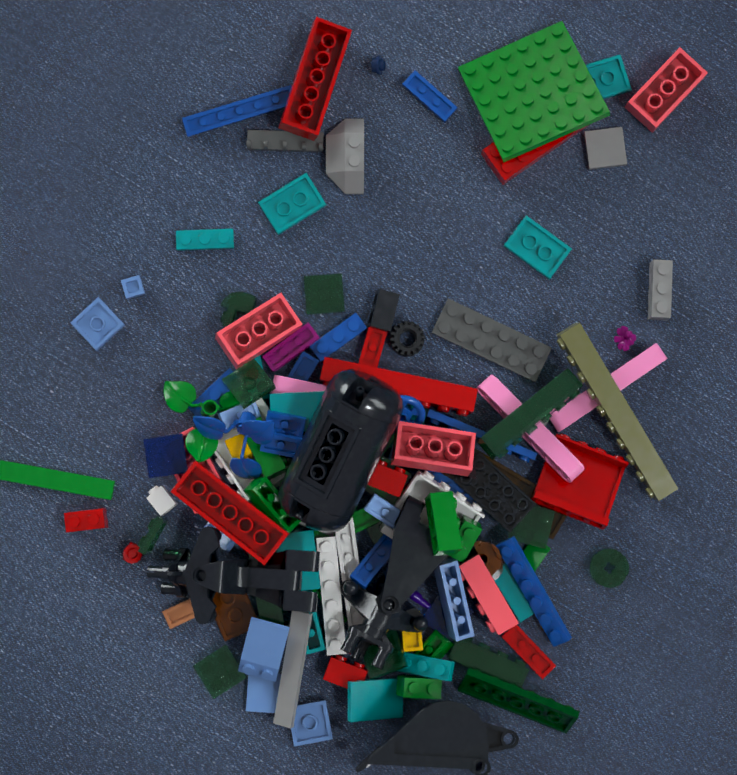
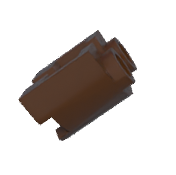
M475 542L473 545L475 552L480 555L482 560L487 561L485 566L495 581L503 572V561L499 549L492 543Z

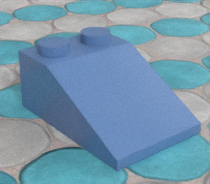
M251 617L238 671L276 682L290 627Z

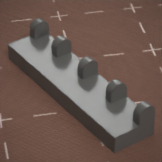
M248 130L246 147L247 150L323 153L324 132H319L315 141L287 131Z

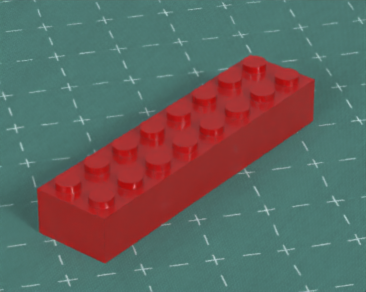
M324 357L320 382L325 386H328L330 380L337 373L353 369L365 372L386 382L397 390L399 395H408L416 398L423 404L424 408L429 409L430 406L437 407V411L446 413L449 410L456 411V415L465 417L474 411L478 392L477 388Z

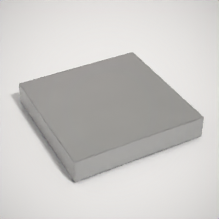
M622 127L584 131L589 170L627 165Z

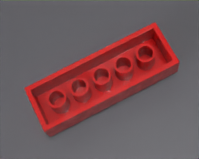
M319 17L315 18L278 127L279 129L315 141L318 137L351 36V29Z
M587 126L504 163L494 142L484 148L481 155L502 185H504Z
M196 460L170 491L263 565L267 564L290 534Z

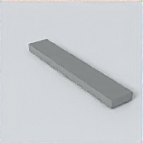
M292 611L290 629L273 721L274 724L290 729L294 727L313 615L310 612Z

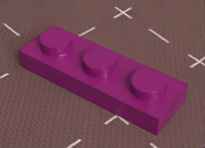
M308 322L262 357L275 373L302 353V351L318 341L320 337Z

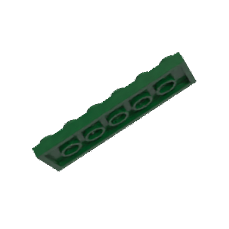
M468 668L457 689L461 693L565 734L576 722L580 712L569 705H562L551 698L537 695L534 691H527L519 688L516 684L507 683L498 677L486 675L478 669Z

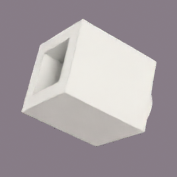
M156 485L148 492L150 495L147 497V500L160 516H164L178 504L164 486L158 487Z

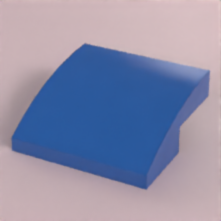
M268 410L266 421L274 420L275 433L269 444H261L260 451L294 457L303 438L306 417Z

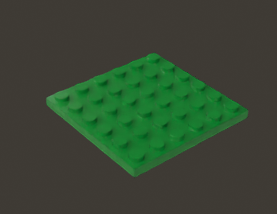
M563 21L458 67L460 75L503 163L610 116V111Z

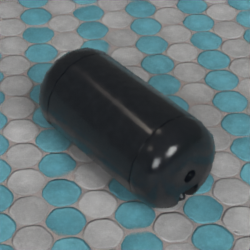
M343 370L333 376L279 486V503L289 517H295L297 520L305 523L307 528L324 533L338 532L348 524L402 416L404 409L403 400L397 390L386 382L358 370Z

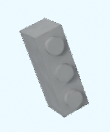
M652 260L650 262L648 320L667 321L671 318L673 260Z

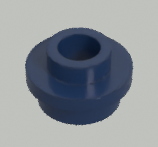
M381 55L372 58L371 67L373 73L381 75L382 71L386 69L385 59H382Z

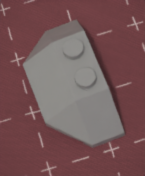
M344 119L326 135V175L344 194H364V119Z

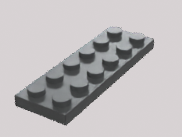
M449 298L432 331V334L534 383L537 381L552 349L550 346Z

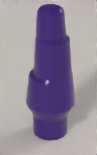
M415 591L410 596L411 600L428 610L431 609L432 606L418 591Z

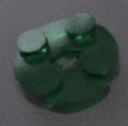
M602 549L592 556L589 570L591 577L597 584L613 588L621 585L626 576H628L629 563L621 552L615 549ZM608 562H610V565H614V569L611 570L610 574H608V571H604V567H606Z

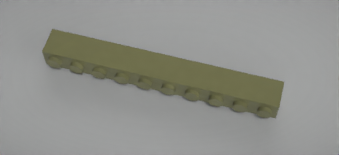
M576 322L556 334L558 337L556 341L562 350L565 349L568 354L566 357L572 367L575 366L578 371L576 373L578 379L582 384L585 382L588 388L586 390L587 394L592 400L595 399L598 404L596 406L597 411L602 417L605 416L608 421L606 426L611 433L614 432L617 436L616 442L621 449L626 451L627 456L625 457L631 466L634 465L637 472L635 474L640 482L645 483L647 495L651 499L654 498L660 501L678 490L677 485L582 325Z

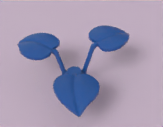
M245 411L242 412L239 421L234 420L233 424L225 429V423L219 419L193 416L197 430L204 437L213 440L221 439L223 433L227 434L236 426L238 433L244 435L240 459H231V470L244 479L260 477L262 473L261 465L253 459H244L247 439L252 438L257 444H269L275 433L274 420H256V416L253 413Z

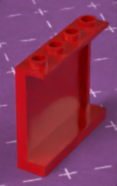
M556 434L555 437L583 464L585 469L569 483L545 461L531 499L538 505L596 528L605 529L610 520L608 517L624 470L629 462L625 461L621 456L609 455L603 449L591 448L583 441L576 442L571 440L565 434Z

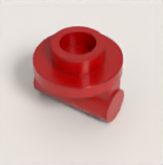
M130 542L123 550V560L128 563H136L142 557V550L136 543Z

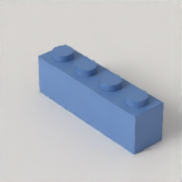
M452 557L445 558L434 570L448 636L457 642L475 635L458 560Z

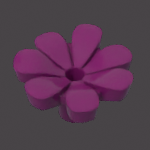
M621 326L616 331L619 336H614V342H619V350L627 351L629 346L633 345L634 341H636V335L632 331H628V327Z

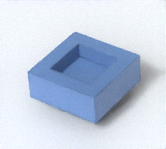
M140 275L121 280L126 299L145 294Z

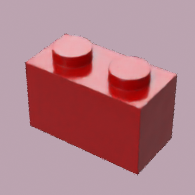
M380 460L368 485L400 497L408 475L405 474L406 470L397 466L394 469L387 467V462Z
M106 508L64 513L66 532L108 528Z
M331 655L323 680L348 689V681L365 680L368 669H365V665L360 662L354 661V664L347 662V658L342 655H336L335 657Z

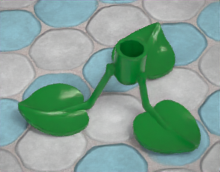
M165 381L163 388L165 402L172 411L184 413L188 406L191 408L201 407V415L212 418L216 415L217 410L223 412L255 399L244 392L230 391L220 397L219 403L222 407L220 408L213 400L192 404L196 399V390L188 382ZM193 429L187 434L185 445L196 461L203 462L215 453L218 447V440L206 438L197 429Z

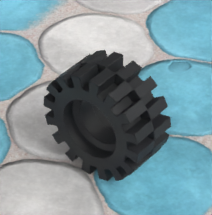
M412 321L399 323L393 328L390 336V344L393 350L398 355H403V357H411L418 354L423 348L425 341L423 329ZM411 332L415 337L414 344L411 346L402 345L400 342L401 334Z

